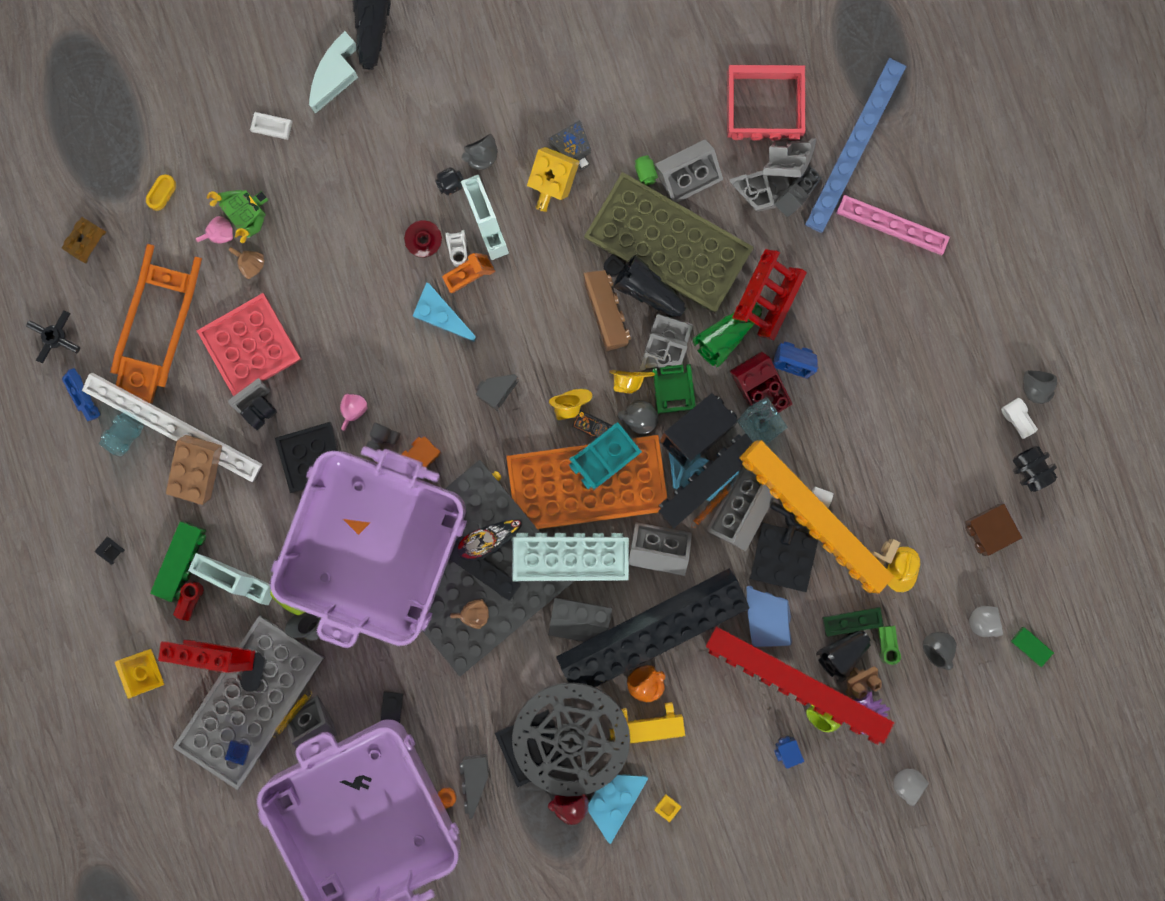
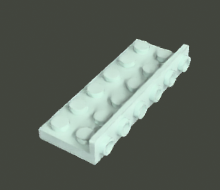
M516 533V537L511 538V541H513L512 581L628 580L629 538L623 537V533H611V537H604V533H593V537H585V533H574V537H566V533H555V537H547V533H535V537H528V533Z

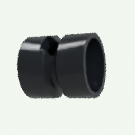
M260 394L253 400V406H247L240 412L241 416L257 431L265 424V418L270 419L277 413L272 404Z

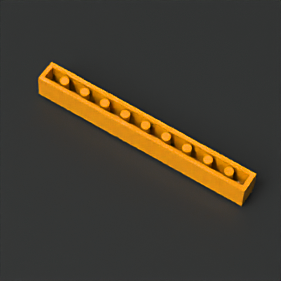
M762 440L754 441L741 455L742 465L756 475L759 483L766 485L770 489L769 492L773 497L779 498L783 502V507L796 516L798 523L810 530L809 533L813 538L819 539L823 543L822 547L827 552L832 553L836 557L835 560L841 566H845L849 570L848 573L851 577L862 583V588L866 592L880 594L894 576Z

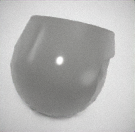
M980 606L971 613L969 624L971 630L976 635L981 637H999L1003 635L998 607Z
M914 769L899 771L893 781L896 793L911 806H915L929 784L925 777Z

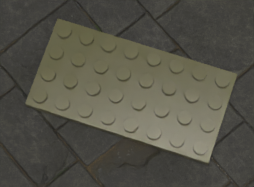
M623 172L584 236L586 240L614 254L626 263L632 256L636 255L670 288L713 313H716L754 248Z

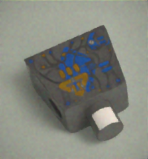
M580 120L549 137V144L554 151L580 161L578 165L580 170H584L590 165L586 156L591 153V147Z

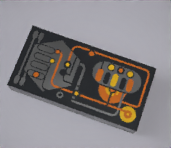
M580 410L572 428L597 439L613 425Z

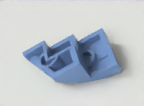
M747 586V603L750 607L748 609L752 646L791 645L792 639L789 628L791 613L788 600L782 597H775L768 592L757 591L752 586Z

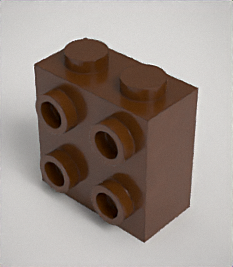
M997 504L965 521L967 525L965 529L968 535L974 538L976 542L974 546L977 552L983 556H989L1022 539L1005 504Z

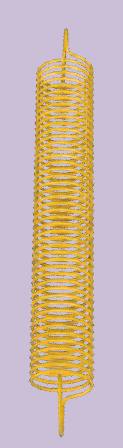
M306 694L302 695L298 703L293 706L287 716L279 723L280 725L277 726V729L275 728L278 734L279 732L280 734L286 728L285 725L288 726L295 717L294 714L297 715L306 704L305 702L309 700Z

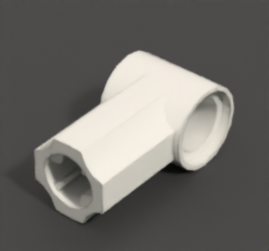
M1017 398L1001 408L1004 417L1009 422H1012L1022 439L1038 430L1028 415V408L1022 399Z

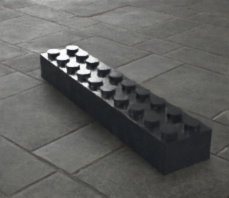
M730 568L556 656L568 683H582L596 688L750 609L738 580Z

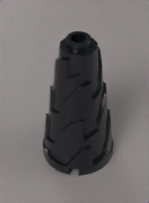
M352 0L355 28L357 29L359 64L362 65L363 69L374 70V67L378 64L379 53L382 49L383 33H385L391 0Z
M636 255L628 260L624 265L625 269L619 272L614 281L613 287L626 295L628 294L641 303L644 302L672 317H680L686 310V307H684L685 303L675 294V291L665 284Z

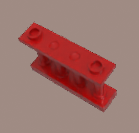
M765 249L732 318L745 322L749 319L760 327L757 333L758 336L775 340L807 272L800 268H786L777 261L780 254L779 251ZM773 268L785 276L781 286L768 278ZM764 285L777 293L772 303L760 295ZM756 302L769 310L764 320L752 313Z

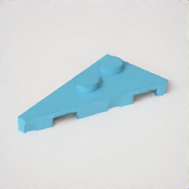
M426 282L413 317L475 342L476 336L434 288Z

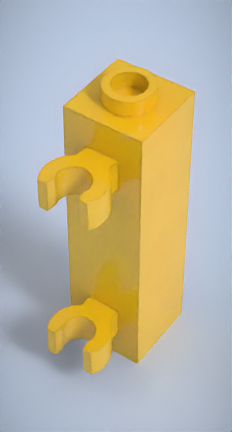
M672 702L665 703L666 716L628 721L627 709H621L628 723L630 743L685 736L682 714L674 715ZM613 728L610 729L611 741L615 740Z

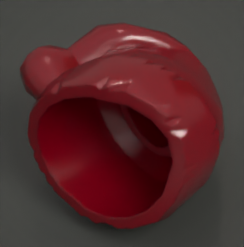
M584 794L581 796L556 795L554 800L548 803V809L553 811L566 824L576 825L582 822L587 815L589 801Z

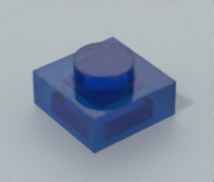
M231 740L225 760L245 765L251 745Z

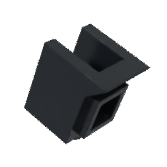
M107 536L94 552L107 563L113 565L114 560L125 549Z

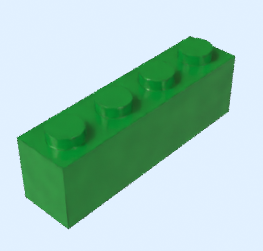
M185 521L179 522L150 594L169 602H176L180 598L181 588L191 576V572L188 571L196 553H198L200 545L202 546L206 540L205 529Z

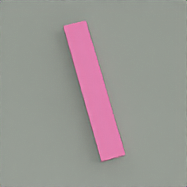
M846 195L843 196L836 213L941 256L944 254L950 238L947 235Z

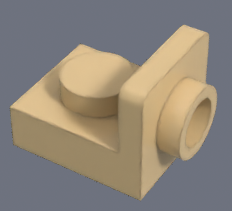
M889 539L882 546V555L876 552L871 553L882 565L885 563L891 564L900 542Z

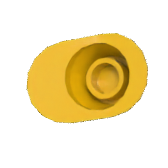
M609 370V373L613 374L614 390L622 393L636 392L640 389L644 377L655 375L653 372Z
M574 389L549 399V404L554 407L557 420L574 418L579 414L581 405L589 402L593 394L587 389Z
M903 546L899 547L891 564H888L887 570L894 576L888 583V586L896 592L910 590L917 580L920 558L914 549Z

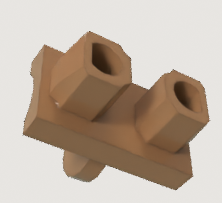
M874 666L866 671L864 669L859 671L855 667L850 676L847 677L848 689L845 693L848 697L854 695L860 700L867 695V687H870L873 691L881 689L882 681L878 677V669Z

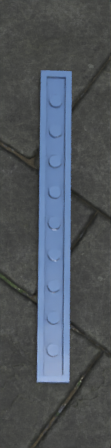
M891 58L888 59L805 223L806 226L820 233L824 231L906 68L905 65Z

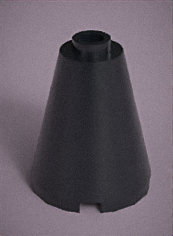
M857 631L817 651L816 656L820 655L821 658L818 661L823 669L831 677L834 675L839 679L836 681L842 683L871 646V639L865 632Z

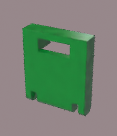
M691 364L686 365L687 372L685 373L683 365L660 367L661 375H657V368H652L653 373H655L653 380L658 414L689 411L696 406ZM666 401H685V406L667 408Z

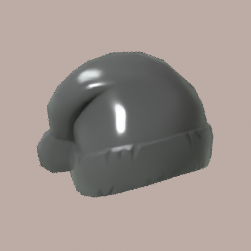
M489 134L481 140L466 145L464 147L465 152L461 156L462 160L468 162L469 166L473 169L482 170L492 166L498 154L493 135Z
M1027 370L1024 373V393L1030 401L1043 404L1049 402L1054 397V390L1057 387V377L1054 374Z
M636 400L629 404L626 411L622 410L618 413V418L621 421L624 420L631 430L639 434L653 431L658 423L656 409L651 403L644 400Z
M935 632L927 635L923 640L922 646L930 662L938 668L946 670L953 668L952 660L955 657L957 645L954 637L945 632Z

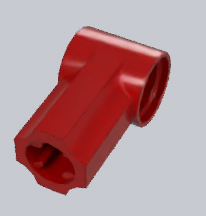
M194 581L185 584L181 588V596L173 613L176 618L190 621L198 599L204 592L201 583ZM190 586L194 587L196 591L194 596L189 592Z

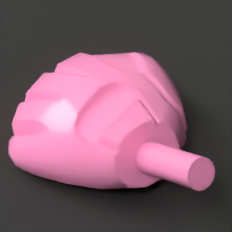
M217 216L206 227V234L195 238L197 243L207 238L218 244L230 242L233 239L232 225L225 217Z
M346 394L343 396L340 404L341 414L345 418L341 427L342 430H346L349 421L357 420L366 412L367 402L360 395Z

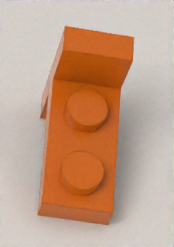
M472 253L467 256L468 261L443 275L442 278L450 293L458 291L483 275H491L496 272L488 255Z

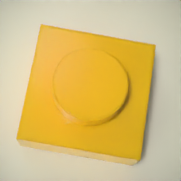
M665 794L654 808V811L670 823L681 809V805Z

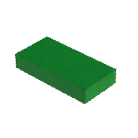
M1022 627L1010 641L1039 667H1043L1054 654L1052 650L1025 627Z

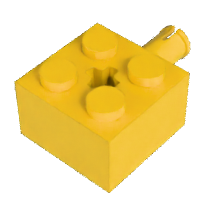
M547 147L538 150L527 183L528 187L540 192L536 209L539 210L541 208L540 211L547 212L551 196L559 200L568 197L580 161Z

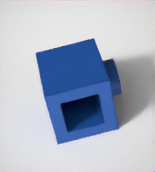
M785 736L779 739V743L775 744L777 748L774 750L778 762L782 761L786 769L804 762L794 737Z

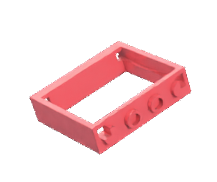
M729 65L727 71V138H732L733 140H742L743 138L761 140L762 138H770L773 141L781 140V138H789L791 141H796L803 138L805 134V66ZM734 79H796L797 129L734 128Z

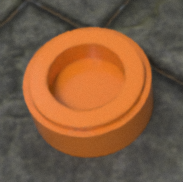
M446 787L438 792L445 808H450L454 805L456 793L453 789Z

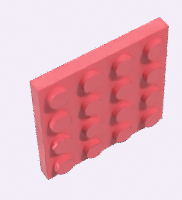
M264 293L197 330L233 397L259 378L263 382L302 360Z

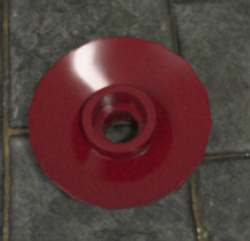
M416 221L405 232V246L416 257H430L441 247V231L437 225L430 221ZM425 237L427 242L423 244L421 239Z

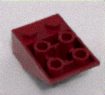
M762 351L730 370L738 389L760 424L793 404L771 358Z

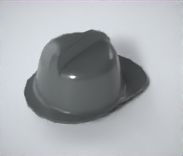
M308 612L294 615L286 624L285 632L292 638L304 637L315 641L320 638L317 628L321 617Z

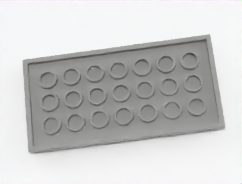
M261 615L258 616L238 647L255 650V652L261 653L265 657L266 665L260 687L252 692L245 691L240 685L242 671L222 672L173 746L174 749L237 790L240 789L276 733L275 728L277 729V726L280 725L279 723L290 712L325 658L298 639L289 637L284 630Z

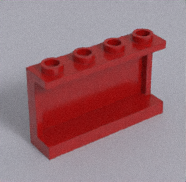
M189 639L183 640V644L162 641L158 661L225 673L253 670L255 650Z

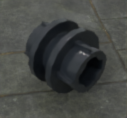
M1039 446L1031 447L1013 459L1016 466L1013 472L1015 474L1023 473L1025 478L1020 481V484L1022 486L1027 485L1031 492L1047 487L1055 482L1057 478L1054 472L1057 468L1056 464L1047 465L1045 460L1050 454L1048 452L1043 453Z

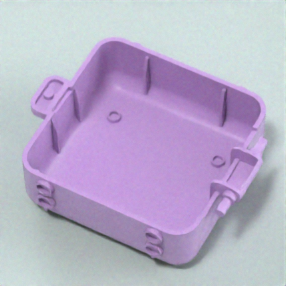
M364 446L361 454L374 458V461L378 462V464L344 451L326 452L319 456L314 466L308 470L306 478H309L280 557L278 561L275 560L271 572H274L270 582L272 594L283 604L321 617L317 628L318 636L330 643L344 648L351 647L356 643L361 632L394 645H407L414 641L422 630L425 631L431 620L432 613L429 612L457 536H462L467 523L464 520L466 514L465 503L458 494L418 479V477L422 479L425 477L437 482L440 474L427 470V467L422 466V462L387 449L375 451ZM343 519L370 522V524L358 535Z
M394 720L380 721L338 743L331 733H320L297 747L296 757L299 763L274 775L259 792L257 805L260 821L265 827H268L305 901H427L435 897L433 889L421 895H414L413 890L449 874L455 868L461 847L458 835L460 831L456 823H452L414 748L415 741L411 734H407L405 728L399 722ZM361 775L372 778L371 782L362 780L363 784L369 786L368 790L360 787V790L340 783V781L344 780L353 783L355 778Z

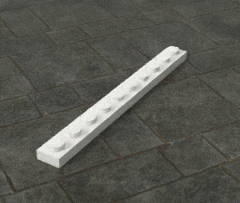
M94 373L88 375L82 389L85 393L176 442L184 435H189L222 445L219 465L251 482L255 481L263 464Z

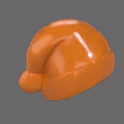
M652 665L641 666L628 676V691L631 696L639 701L653 702L664 693L665 686L663 681L666 676L662 671L657 672L656 668Z

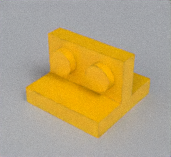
M152 649L114 662L128 699L164 685Z

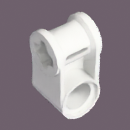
M465 230L453 234L447 232L446 241L452 264L458 267L469 260L467 257ZM457 255L464 256L462 261H455Z

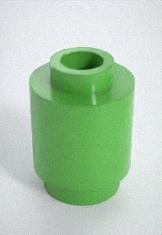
M648 155L636 159L635 169L639 181L643 184L645 183L646 186L655 183L658 174L653 160Z

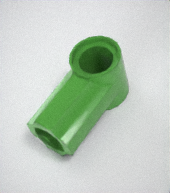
M879 627L880 659L885 664L895 665L901 660L896 627ZM890 650L894 653L892 661H888L886 657L887 652Z

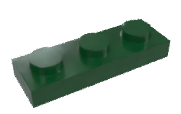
M880 607L822 617L826 637L884 627Z

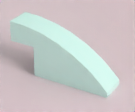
M345 31L329 47L314 75L309 98V106L314 113H317L358 78L354 69L345 60L357 50L355 42Z
M479 175L461 181L491 260L509 254Z
M196 553L188 570L232 594L246 596L260 604L269 605L272 599L270 584Z

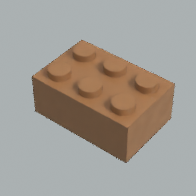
M189 435L179 438L176 442L166 494L201 505L209 501L212 496L222 445Z

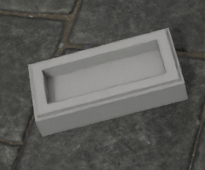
M258 378L228 400V402L240 414L244 408L253 405V400L259 394L264 397L270 392V389Z

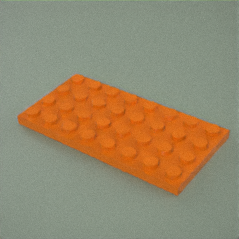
M659 436L632 438L642 453L594 491L592 488L588 490L581 482V479H583L581 474H575L569 467L571 463L569 458L578 454L588 445L506 456L512 499L537 529L658 513V510L661 509L659 505L667 498Z

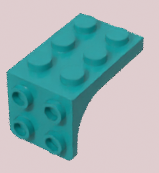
M617 422L582 451L569 458L571 462L569 467L575 474H581L583 477L581 482L588 490L592 488L594 491L642 453V451Z

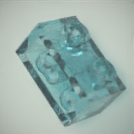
M124 413L117 415L113 419V425L101 435V441L98 443L116 456H122L129 450L131 443L141 434V430L144 427L139 421Z

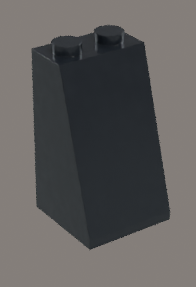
M711 393L663 433L660 443L686 470L736 426L738 422L737 415L724 406V402L719 396Z

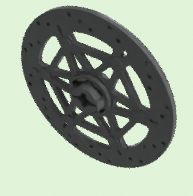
M560 683L539 691L525 703L515 720L512 745L515 759L520 769L532 783L553 794L581 796L582 794H590L603 788L618 775L629 753L630 733L627 720L621 708L605 692L582 683ZM565 698H577L589 701L594 706L591 710L566 706L563 700ZM551 703L554 710L538 727L531 726V721L543 707ZM561 712L564 713L568 723H561ZM568 712H576L585 715L578 721L574 722ZM602 714H606L612 723L615 732L614 741H608L605 737L599 720ZM556 716L558 728H544ZM588 718H592L586 729L581 726ZM594 724H597L601 738L588 734ZM541 733H554V739L545 737ZM528 738L535 739L543 759L540 765H536L529 753ZM591 740L599 743L601 746H588V741ZM541 741L554 745L549 755L545 754ZM556 751L560 752L561 756L553 762L550 761ZM597 751L598 753L589 763H586L584 752ZM603 753H611L612 755L608 763L599 772L590 775L588 770ZM574 756H581L582 767L578 766ZM568 757L574 768L557 764ZM552 769L575 773L579 779L576 781L560 780L550 776L548 773Z

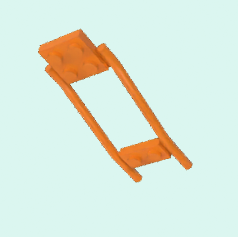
M151 244L146 246L139 279L110 373L118 374L116 386L148 403H153L157 385L166 387L169 370L191 304L202 258L194 257L190 275L152 265L150 263L155 245ZM146 283L185 293L163 366L122 356Z

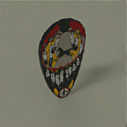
M502 521L469 533L458 544L457 551L459 556L467 561H476L491 553H496L499 547L504 545L519 531L522 526L521 521Z

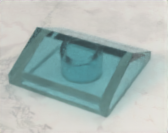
M767 397L748 407L737 420L743 431L753 442L762 440L766 445L788 428Z

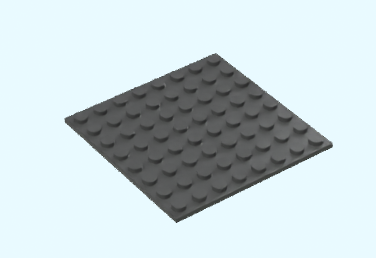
M478 460L445 488L458 494L466 506L464 520L467 523L462 536H457L456 541H461L463 537L480 528L507 520L521 521L522 526L517 533H528V537H535V533H541L481 460ZM510 539L499 547L496 553H491L484 557V559L511 578L513 541ZM449 559L429 611L432 613L431 620L425 631H422L456 673L462 676L574 581H517L521 585L509 601ZM477 599L484 600L489 611L487 623L481 629H475L466 625L460 618L450 617L451 613H461L462 608L467 603Z

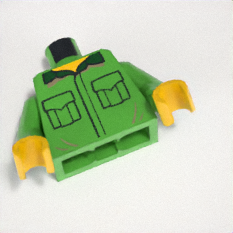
M247 190L221 193L211 191L208 193L206 198L214 199L210 202V206H215L218 201L220 202L219 206L237 228L235 238L242 236L240 239L241 243H245L247 237L249 238L260 232L266 215L260 206L268 201V198L262 191L254 197Z

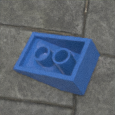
M789 342L780 343L777 346L772 362L775 369L806 379L817 372V355L813 354V350L808 348L798 349Z

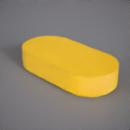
M160 175L146 196V204L156 211L163 209L176 189V181L170 175Z

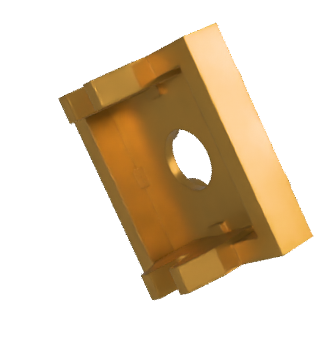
M81 217L75 223L71 234L64 240L61 248L81 262L87 263V258L101 237L105 236L106 231ZM83 234V240L78 242V238Z

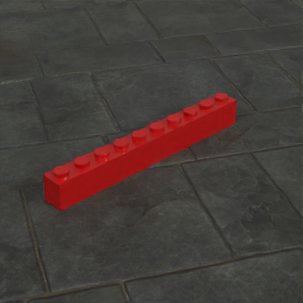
M717 626L706 645V648L710 649L709 654L717 658L720 655L727 658L725 662L736 668L738 664L744 668L742 672L752 677L754 674L762 677L760 681L764 684L771 686L773 683L779 687L777 691L787 696L789 693L797 696L795 700L805 706L807 703L815 706L813 710L823 716L825 712L832 715V721L840 725L843 722L850 725L849 730L858 735L861 732L869 736L867 740L877 745L880 742L885 743L895 723Z

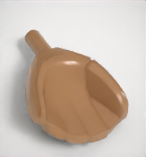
M232 247L228 250L239 257L237 260L238 268L245 278L251 279L262 270L265 261L263 254L255 251H243L240 253Z
M477 599L467 603L462 608L461 613H451L450 617L460 618L466 625L475 629H481L487 623L489 611L484 600Z

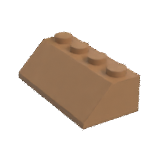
M605 270L583 273V281L606 352L628 346V340L631 337L628 328L624 329L622 323L625 321L622 310L618 311L616 305L619 304L616 292L613 293L611 286H613L611 275H607Z

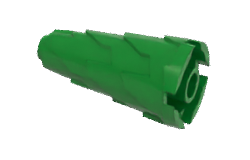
M756 303L752 313L761 317L762 308ZM733 312L697 334L693 338L694 346L699 344L701 348L697 350L698 353L710 365H716L717 368L723 364L754 324L749 319L747 322L735 320L732 318Z

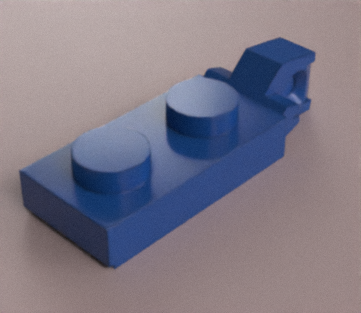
M75 368L68 370L62 377V381L78 411L83 412L87 422L97 419L100 416L99 410L94 406L91 395L82 391L84 384L82 383L81 376Z

